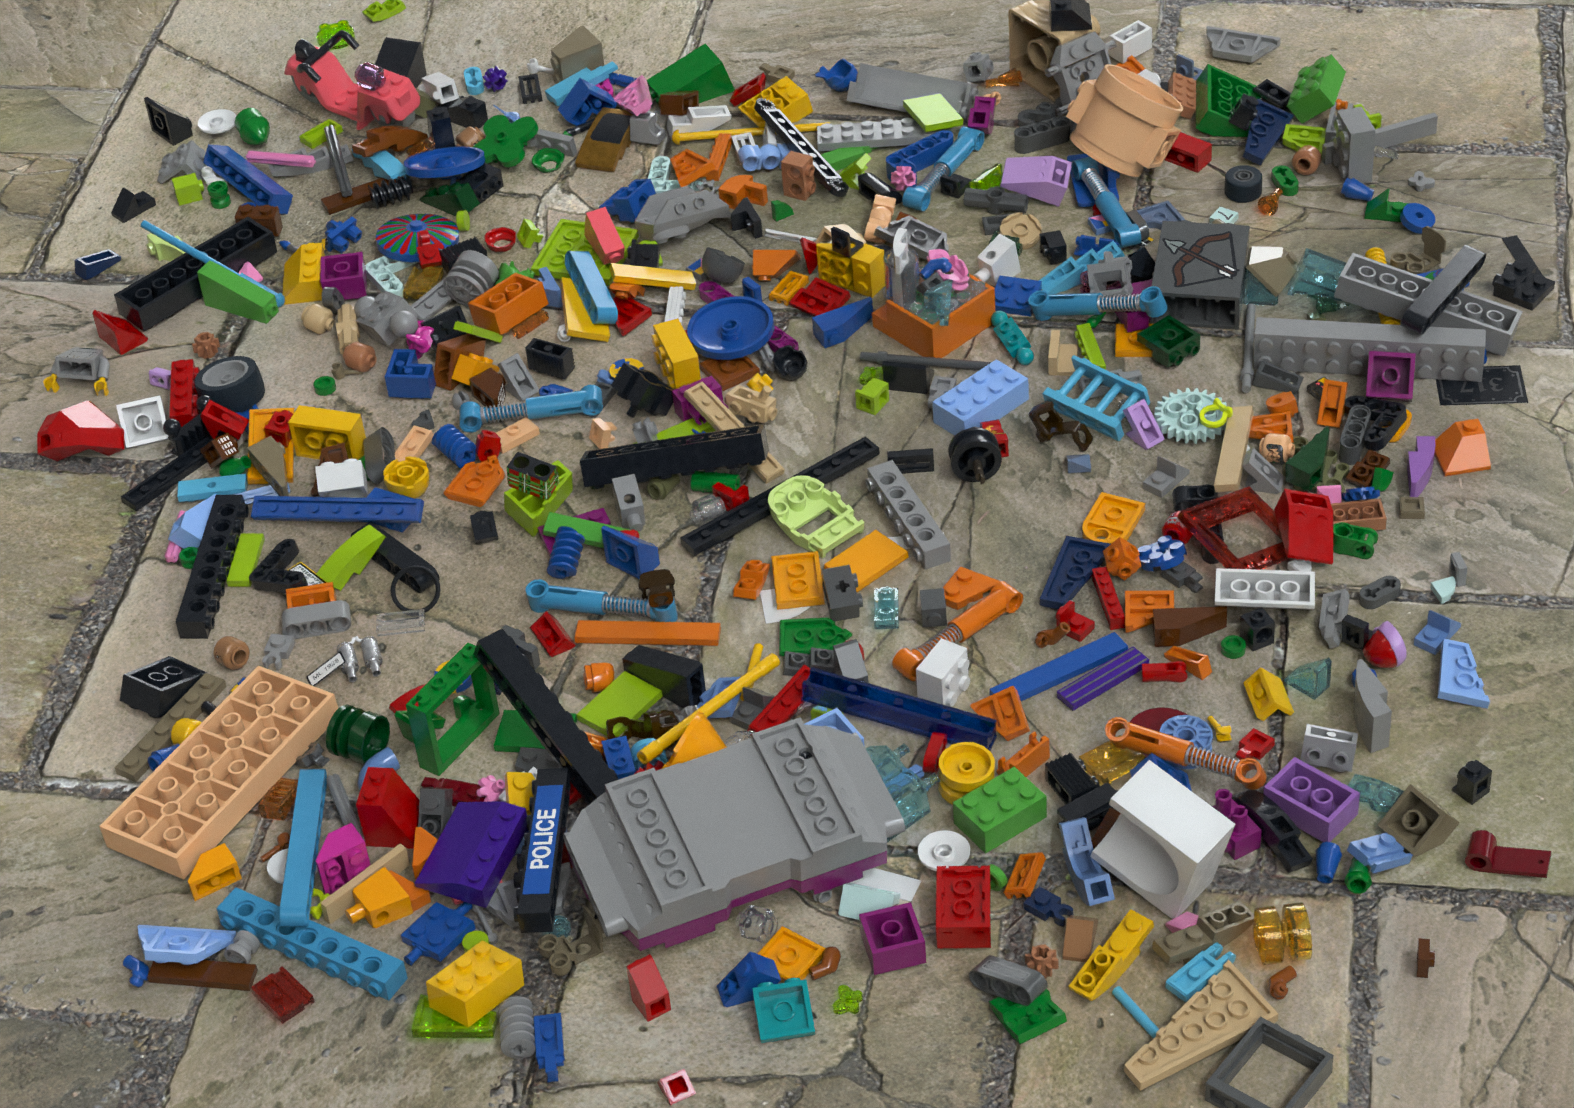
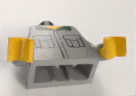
M75 347L55 357L50 371L51 376L45 378L43 383L47 391L52 388L53 392L56 393L60 388L56 381L57 378L98 379L94 383L96 395L98 396V392L104 389V394L107 396L109 390L106 381L109 376L110 364L106 356H103L102 349Z

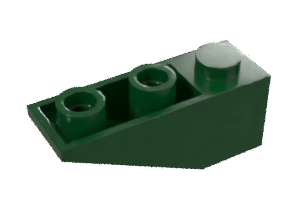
M456 182L451 186L445 184L439 188L433 186L427 189L425 195L420 198L421 202L453 216H456L458 211L467 210L469 213L480 204L469 183L460 184Z
M1325 427L1320 433H1317L1307 445L1301 447L1295 456L1287 460L1285 464V481L1309 492L1322 480L1329 446V427Z

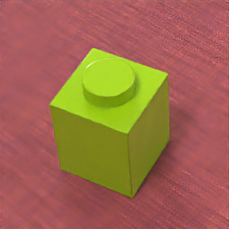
M195 173L172 178L179 206L203 200L201 192L205 191L201 179L197 180Z

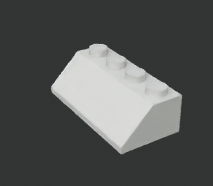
M1216 568L1215 606L1314 610L1315 572Z

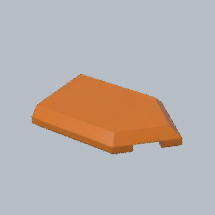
M497 456L487 457L486 461L476 464L474 461L466 463L446 488L444 495L450 500L482 507L505 478V473L499 464Z

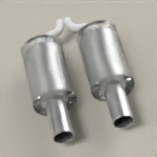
M356 636L352 637V641L343 642L336 648L337 653L341 651L346 660L340 666L341 671L348 675L350 682L357 680L356 672L359 669L353 646L355 640L360 642L366 667L372 670V674L375 677L381 674L379 666L383 663V659L375 637L369 636L359 639Z

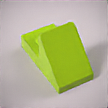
M865 153L839 173L842 181L846 182L850 188L859 190L858 176L865 173L864 171L868 168L866 164L872 158Z

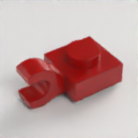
M428 230L419 231L421 246L417 247L416 251L421 269L442 265L437 243H430Z
M1253 728L1239 741V750L1235 757L1239 758V760L1253 757L1261 760L1274 747L1275 739Z

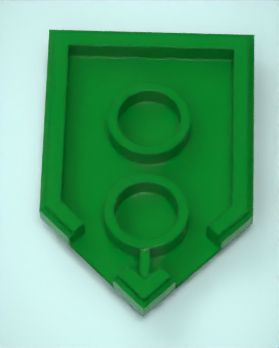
M828 617L780 620L779 655L784 656L785 651L809 654L811 647L833 650L834 645L845 642L852 637V633L847 629H841Z

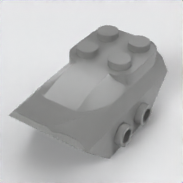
M684 186L650 195L635 219V224L643 239L656 241L659 244L667 242V238L686 237V233L691 229L702 226L713 218L731 217L732 213L729 211L727 203L708 190L696 192L689 186Z

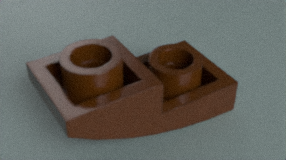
M1368 450L1362 461L1355 463L1347 475L1346 481L1361 487H1370L1375 467L1387 469L1390 464V458Z

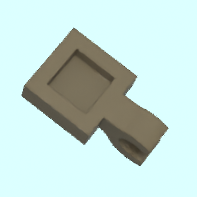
M763 63L759 67L760 70L764 71L762 73L766 75L765 80L768 79V81L773 83L778 82L785 76L791 80L795 77V70L781 65L772 67L767 63Z

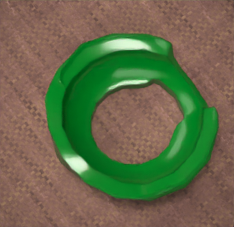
M543 148L534 154L532 164L540 172H553L561 168L565 155L557 149ZM553 161L557 165L555 168L546 169L542 167V164Z

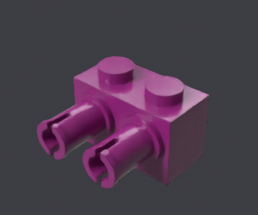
M712 376L672 390L675 413L683 422L691 418L699 425H702V422H707L684 397V391L700 382H703L729 409L723 402L721 386Z
M1228 789L1217 790L1215 793V805L1212 807L1236 824L1224 852L1228 853L1234 860H1237L1261 848V829L1248 816V810L1244 806L1236 804L1232 799V793Z

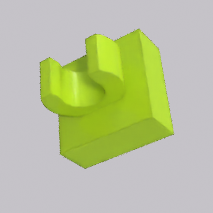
M523 219L517 233V238L523 247L531 248L533 242L541 243L544 235L539 234L540 229L536 228L531 220Z

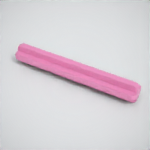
M248 151L246 154L247 161L250 163L309 168L316 164V160H314L312 155Z

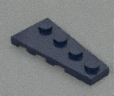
M1066 536L1041 594L1040 606L1059 609L1069 600H1072L1092 576V569L1099 568L1105 561L1103 551L1110 543Z

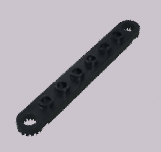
M758 98L754 109L765 120L767 125L774 130L790 150L813 157L814 176L829 193L837 197H845L849 186L846 182L842 181L841 176L781 110L775 107L772 101L769 102L770 100L766 101L765 98Z

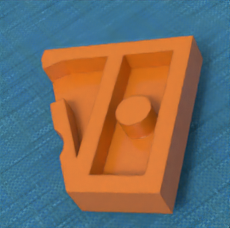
M960 566L943 587L946 606L959 610L970 602L982 599L983 593L991 590L1000 581Z
M1174 590L1125 591V633L1153 624V609L1174 608Z
M1014 686L970 705L983 720L1007 741L1030 732L1018 691Z

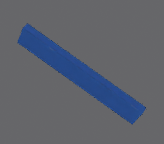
M1113 632L990 688V696L1014 686L1018 691L1020 701L1026 700L1106 663L1128 650V645L1116 632Z

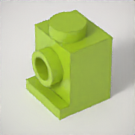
M872 378L861 390L857 389L855 391L856 409L876 415L889 401L888 383Z

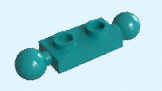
M995 311L991 316V323L995 326L993 330L1013 359L1016 357L1020 364L1029 365L1034 359V353L1029 349L1032 347L1012 317L1008 318L1004 311Z

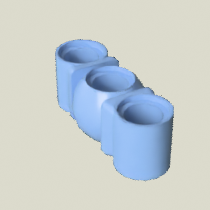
M785 143L777 144V147L772 144H766L760 148L758 145H744L739 149L738 156L743 168L747 171L761 170V167L771 170L777 166L781 169V161L792 150Z

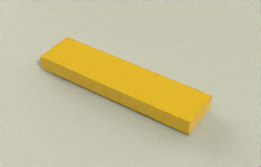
M611 263L610 266L613 282L666 288L682 286L686 290H695L696 287L693 273L690 271Z

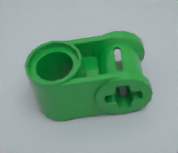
M1345 522L1336 523L1333 525V552L1361 559H1369L1374 554L1373 546L1378 541V533L1368 527L1350 525Z

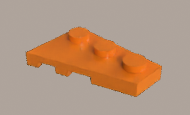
M685 149L670 158L681 187L689 185L698 178L706 177L710 174L711 170L715 169L711 160L689 149Z

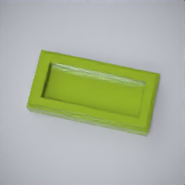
M328 119L300 135V142L314 149L327 141L324 132L325 126L333 125L338 135L343 132L342 125L332 119Z

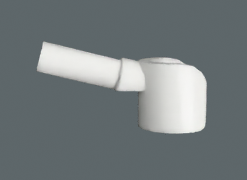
M535 58L529 60L530 64H526L531 74L539 71L554 73V69L539 66Z

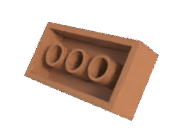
M1173 72L1168 81V93L1183 106L1180 116L1191 119L1196 111V80Z
M1381 499L1331 504L1333 509V525L1345 522L1350 525L1368 527L1374 530L1386 529L1387 518Z

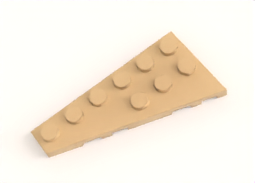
M1228 960L1223 965V969L1217 975L1214 974L1208 980V984L1200 992L1197 991L1172 1016L1171 1022L1165 1028L1162 1026L1156 1032V1037L1149 1044H1144L1125 1063L1124 1072L1141 1091L1241 1040L1260 1016L1272 1023L1277 1022L1278 1013Z

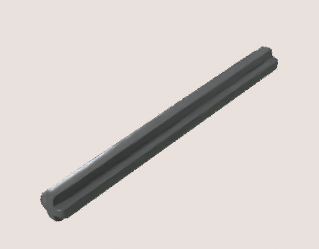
M333 125L325 126L324 132L342 196L347 198V196L352 195L353 191L337 133Z

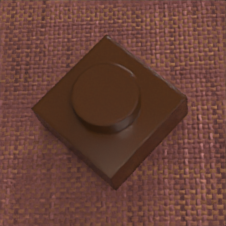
M1419 938L1417 977L1428 978L1429 967H1434L1435 951L1430 950V939Z

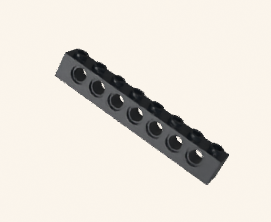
M243 495L215 496L176 618L180 639H208L211 629H214L215 614L220 610V598L224 596L225 582L230 571V565L234 558L240 533L244 531V519L249 514L248 504H245Z

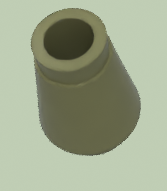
M672 474V477L668 479H659L658 477L651 479L647 486V491L655 500L664 499L680 483V477L678 474Z

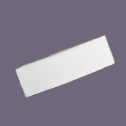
M726 105L688 107L686 115H668L667 131L671 140L675 130H679V133L710 131L731 120V114Z

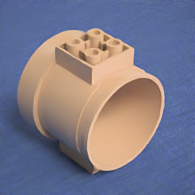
M1106 64L1097 79L1086 80L1081 83L1077 90L1079 93L1077 98L1072 100L1067 108L1069 112L1066 117L1077 123L1075 130L1070 135V140L1081 151L1099 163L1119 173L1140 177L1144 167L1150 169L1162 165L1181 132L1174 125L1183 111V106L1171 94L1144 77L1122 67Z

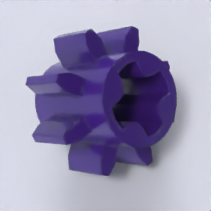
M497 66L487 69L483 76L486 81L484 85L487 89L491 88L493 92L503 89L506 82H508L505 78L507 73L503 69L500 70Z

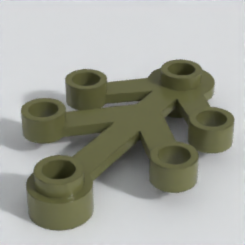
M1293 437V444H1295L1294 456L1300 451L1302 446L1309 443L1305 437ZM1328 449L1323 478L1312 488L1313 490H1317V486L1341 485V493L1345 492L1342 480L1349 474L1348 464H1336L1335 475L1331 478L1327 475L1331 465L1338 461V452L1336 450ZM1285 464L1282 466V474L1284 477H1286ZM1293 485L1294 490L1302 492L1305 491L1304 489L1296 485Z

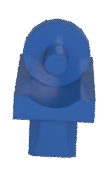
M352 216L344 223L334 220L327 222L325 235L327 236L328 245L325 246V249L329 252L335 249L343 253L349 247V242L346 239L349 238L355 243L359 241L362 237V231L356 226L357 219Z

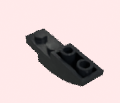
M1248 789L1232 795V799L1237 805H1242L1248 810V816L1261 829V837L1266 840L1288 873L1311 864L1313 858L1299 840L1301 831L1275 802L1257 790Z

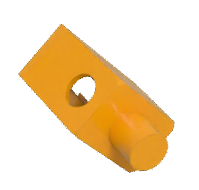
M386 867L381 868L353 889L355 905L345 910L351 924L365 918L372 928L381 927L413 914L409 895Z

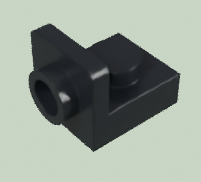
M943 174L940 177L941 193L959 199L964 194L965 189L972 186V179L953 174L951 177Z
M478 511L474 515H470L475 544L498 540L493 511Z
M1347 614L1342 620V642L1363 650L1368 640L1372 637L1373 631L1369 629L1368 622Z

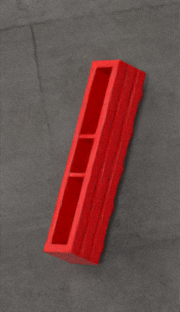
M1107 567L1092 569V581L1110 630L1125 628V615Z

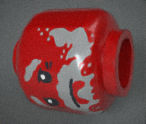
M1173 512L1162 526V535H1169L1172 537V540H1180L1185 545L1196 532V522L1186 512Z

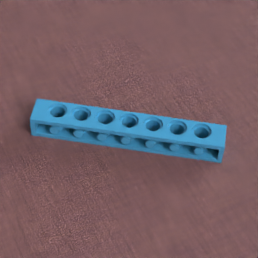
M237 887L216 908L220 924L226 930L236 932L240 930L248 931L255 935L260 943L268 949L280 951L288 958L300 960L310 968L320 969L333 978H340L353 987H360L368 991L375 997L380 996L390 1000L408 979L404 961L312 920H309L308 926L281 927L280 906Z

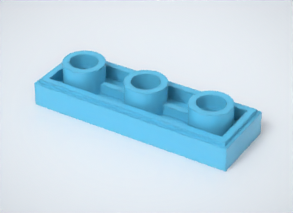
M245 473L178 481V501L194 502L207 499L214 494L233 495L247 491V476Z

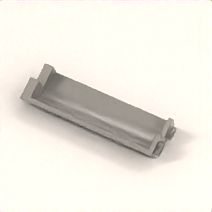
M860 63L857 82L850 81L846 101L907 112L903 107V100L941 94L963 119H966L975 96L979 94V90L977 89L978 85Z

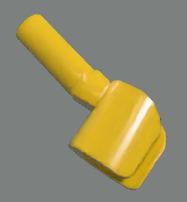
M1208 716L1207 720L1214 727L1217 741L1232 740L1230 736L1231 726H1221L1213 716Z

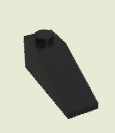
M471 96L455 99L437 106L446 107L451 122L465 128L469 126L481 128L488 120L485 102Z

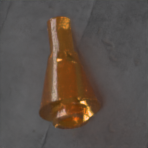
M1016 67L999 75L997 78L985 80L987 88L998 85L1020 87L1019 83L1023 82L1021 71H1017Z
M1276 188L1273 193L1259 199L1258 209L1261 213L1270 216L1277 212L1279 197L1283 193L1280 188Z

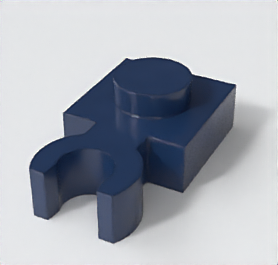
M1040 886L1024 902V910L1044 921L1052 917L1054 922L1061 927L1065 926V917L1062 915H1067L1068 917L1074 915L1071 906L1061 904L1060 897Z

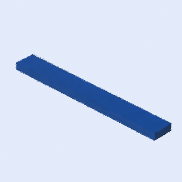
M254 496L251 518L254 520L421 523L424 501L422 499Z

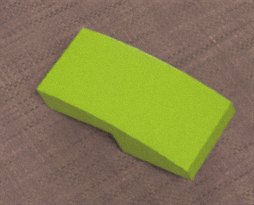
M386 0L383 4L375 1L362 13L373 22L395 16L406 9V6L401 0Z

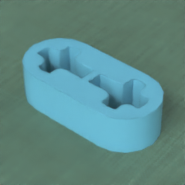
M469 67L465 69L464 79L468 94L478 95L483 93L484 83L480 68Z

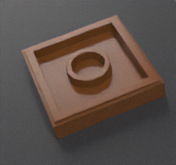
M747 356L729 360L710 358L699 363L700 370L707 377L712 376L719 383L722 391L751 379L756 373L760 374V368Z

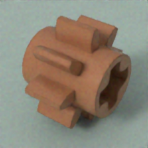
M202 332L194 338L195 343L192 344L193 351L198 353L199 357L209 359L218 353L217 348L220 347L218 338H214V334Z
M1046 944L1032 946L1031 954H1025V964H1027V967L1040 972L1045 978L1052 976V969H1059V959H1057L1056 950H1051Z

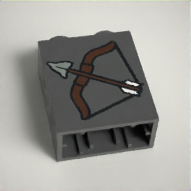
M1188 220L1162 221L1152 286L1160 288L1167 304V310L1159 317H1151V324L1170 315L1186 326L1239 330L1247 275L1246 263L1249 252L1250 226L1232 223H1196Z

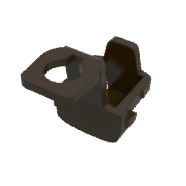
M1044 401L1034 406L1029 412V417L1037 429L1036 437L1040 442L1050 441L1054 435L1072 434L1075 444L1083 452L1088 449L1093 441V436L1085 424L1079 421L1063 422L1062 417L1054 409L1052 401ZM1048 412L1049 417L1043 421L1040 415ZM1078 430L1085 434V443L1081 442Z
M653 570L640 575L638 587L642 591V599L646 598L651 607L668 606L675 597V590L673 588L675 579L670 570ZM646 589L650 590L648 596H646Z
M669 710L643 713L644 721L620 716L606 721L607 739L617 738L613 733V728L617 723L628 726V731H624L622 735L626 736L628 741L631 736L643 739H658L677 725L679 721L674 712ZM669 715H670V717H665V718H664L665 724H661V723H660V718H659V717H664V716H669Z

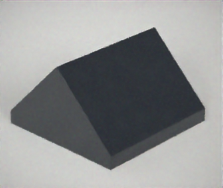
M883 361L882 363L883 381L888 383L889 390L920 394L928 393L934 376V369L927 365Z

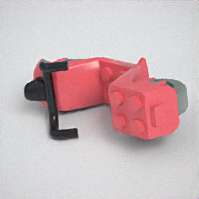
M344 30L338 31L321 47L313 46L304 39H300L296 43L295 54L287 61L284 74L291 75L296 89L307 100L321 104L328 111L357 121V130L366 127L374 119L381 126L409 127L413 124L415 120L414 110L420 105V96L409 78L381 69L362 86L352 82L336 56L329 51L342 38L353 50H356L360 45L348 32Z

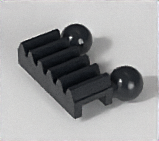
M208 395L200 396L196 401L197 409L203 412L208 401H213V399ZM201 413L182 427L176 419H168L164 422L163 431L168 435V439L174 443L175 448L172 450L174 455L180 456L210 435L200 417Z

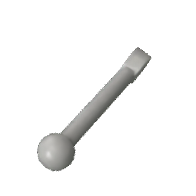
M473 904L472 909L478 913L488 934L489 943L491 945L496 944L498 936L492 932L482 912V907Z

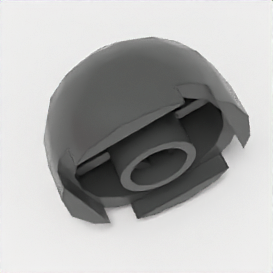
M710 247L706 248L702 258L704 274L710 277L709 281H713L718 285H721V283H732L737 280L745 265L742 260L732 255L730 257L725 252Z

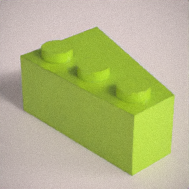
M559 460L552 463V465L557 466L559 484L549 498L541 499L514 488L504 492L505 512L533 538L538 533V527L545 525L549 512L555 513L573 491L572 472Z

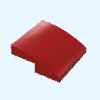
M815 277L806 289L801 287L789 301V305L817 316L842 307L851 298L849 291Z

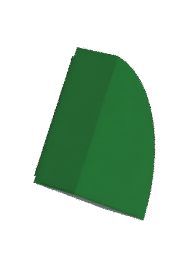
M780 200L771 201L772 218L776 222L794 215L793 209L787 203Z
M1375 467L1372 487H1375V490H1386L1392 481L1394 472Z
M466 695L456 697L453 700L456 718L459 719L476 700Z

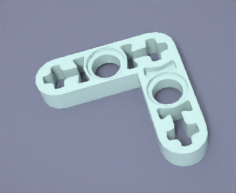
M658 156L651 163L648 179H651L656 194L681 187L678 180H669L671 164L670 159L666 156ZM695 180L687 186L698 192L699 189L696 187V184L701 186L703 182Z
M382 256L365 265L367 278L381 293L388 291L403 297V284L393 273L418 262H402Z

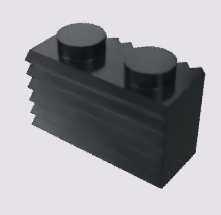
M474 236L473 239L470 238V240L467 239L462 241V243H455L454 246H447L439 250L442 260L441 266L447 274L463 251H477L487 256V250L477 237Z
M533 338L525 347L529 370H536L538 373L566 379L575 369L573 348Z
M1070 752L1068 755L1065 754L1063 757L1060 756L1059 759L1056 758L1054 761L1051 760L1050 763L1047 762L1045 764L1046 782L1051 785V788L1061 798L1062 802L1064 801L1065 805L1100 787L1097 778L1087 773L1084 762L1081 759L1077 760Z

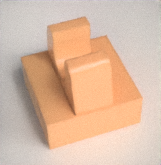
M601 418L592 419L589 439L599 449L608 448L609 443L615 440L611 431L617 430V427L612 422H604Z

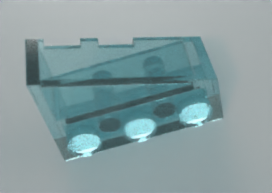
M1306 248L1298 263L1297 272L1290 280L1287 295L1294 296V293L1308 294L1310 298H1315V295L1327 296L1329 300L1342 301L1335 298L1334 294L1339 276L1346 262Z

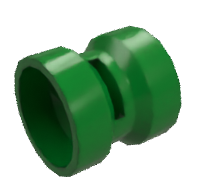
M215 181L208 185L207 190L211 196L210 202L213 208L223 209L231 204L226 182Z

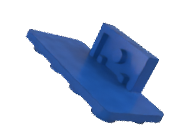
M1087 154L1067 156V161L1072 162L1073 160L1090 156ZM1097 161L1099 176L1108 190L1119 201L1116 179H1120V173ZM1071 165L1070 176L1077 205L1079 207L1094 206L1096 200L1084 181H1077L1075 179Z

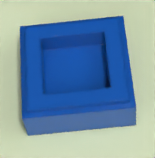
M750 277L742 279L743 296L762 302L761 286Z

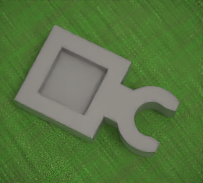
M270 635L264 649L265 656L262 660L264 668L268 669V666L272 663L275 664L277 671L282 668L281 659H289L296 643L294 636Z

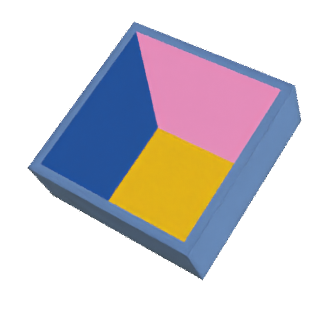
M1102 214L1088 218V225L1096 236L1112 232Z

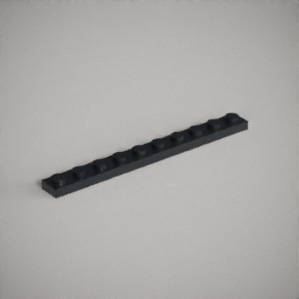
M865 436L792 477L810 476L825 485L880 454L879 447ZM781 483L680 537L681 545L693 556H696L771 515L768 496Z

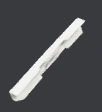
M765 229V236L770 238L799 242L800 244L802 237L813 242L817 240V238Z

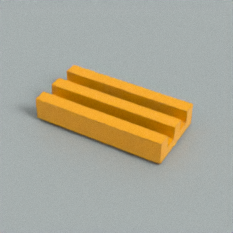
M789 271L769 293V300L774 301L776 299V302L779 304L784 301V305L788 306L789 301L801 287L804 288L809 283V276Z

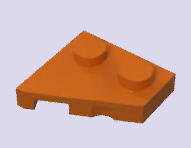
M1290 411L1253 416L1249 438L1262 439L1269 433L1288 435L1292 443H1294Z

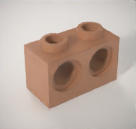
M790 151L781 161L784 196L806 201L816 190L813 157Z

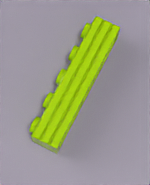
M1090 323L1076 325L1074 336L1077 339L1078 347H1081V355L1092 364L1106 370V364Z

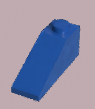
M868 297L812 317L813 335L824 348L846 341L872 318V298Z

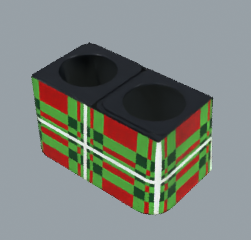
M517 452L507 466V484L514 489L541 499H547L559 484L557 466Z

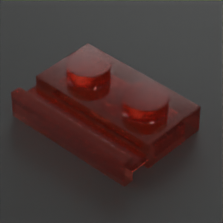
M282 966L276 974L271 973L253 985L251 991L283 1024L305 1009L304 1006L309 1003L312 1005L315 1001L313 995Z

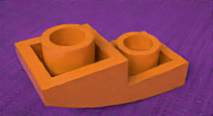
M614 282L609 287L615 294V297L627 300L628 297H644L645 288L641 285Z
M760 560L747 561L740 570V580L733 588V597L756 600L765 584L770 564L762 563Z

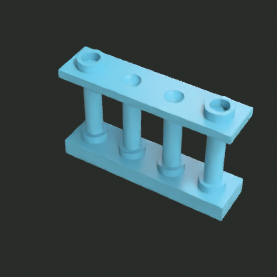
M1073 355L1071 359L1075 371L1060 390L1055 391L1047 387L1042 393L1044 401H1052L1056 412L1120 441L1124 436L1121 421L1125 417L1123 410L1142 399H1145L1147 405L1150 404L1146 387L1139 383L1135 384L1094 365L1086 358L1081 359ZM1083 375L1092 379L1077 399L1066 396ZM1100 384L1111 388L1096 407L1091 408L1084 405ZM1119 392L1129 397L1114 416L1103 414L1104 410Z

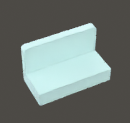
M855 883L843 884L838 914L843 917L859 920V914L899 904L901 893Z

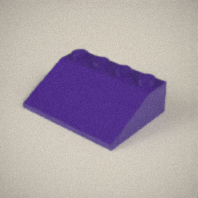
M503 801L458 802L416 879L415 887L487 908L527 831L526 808Z

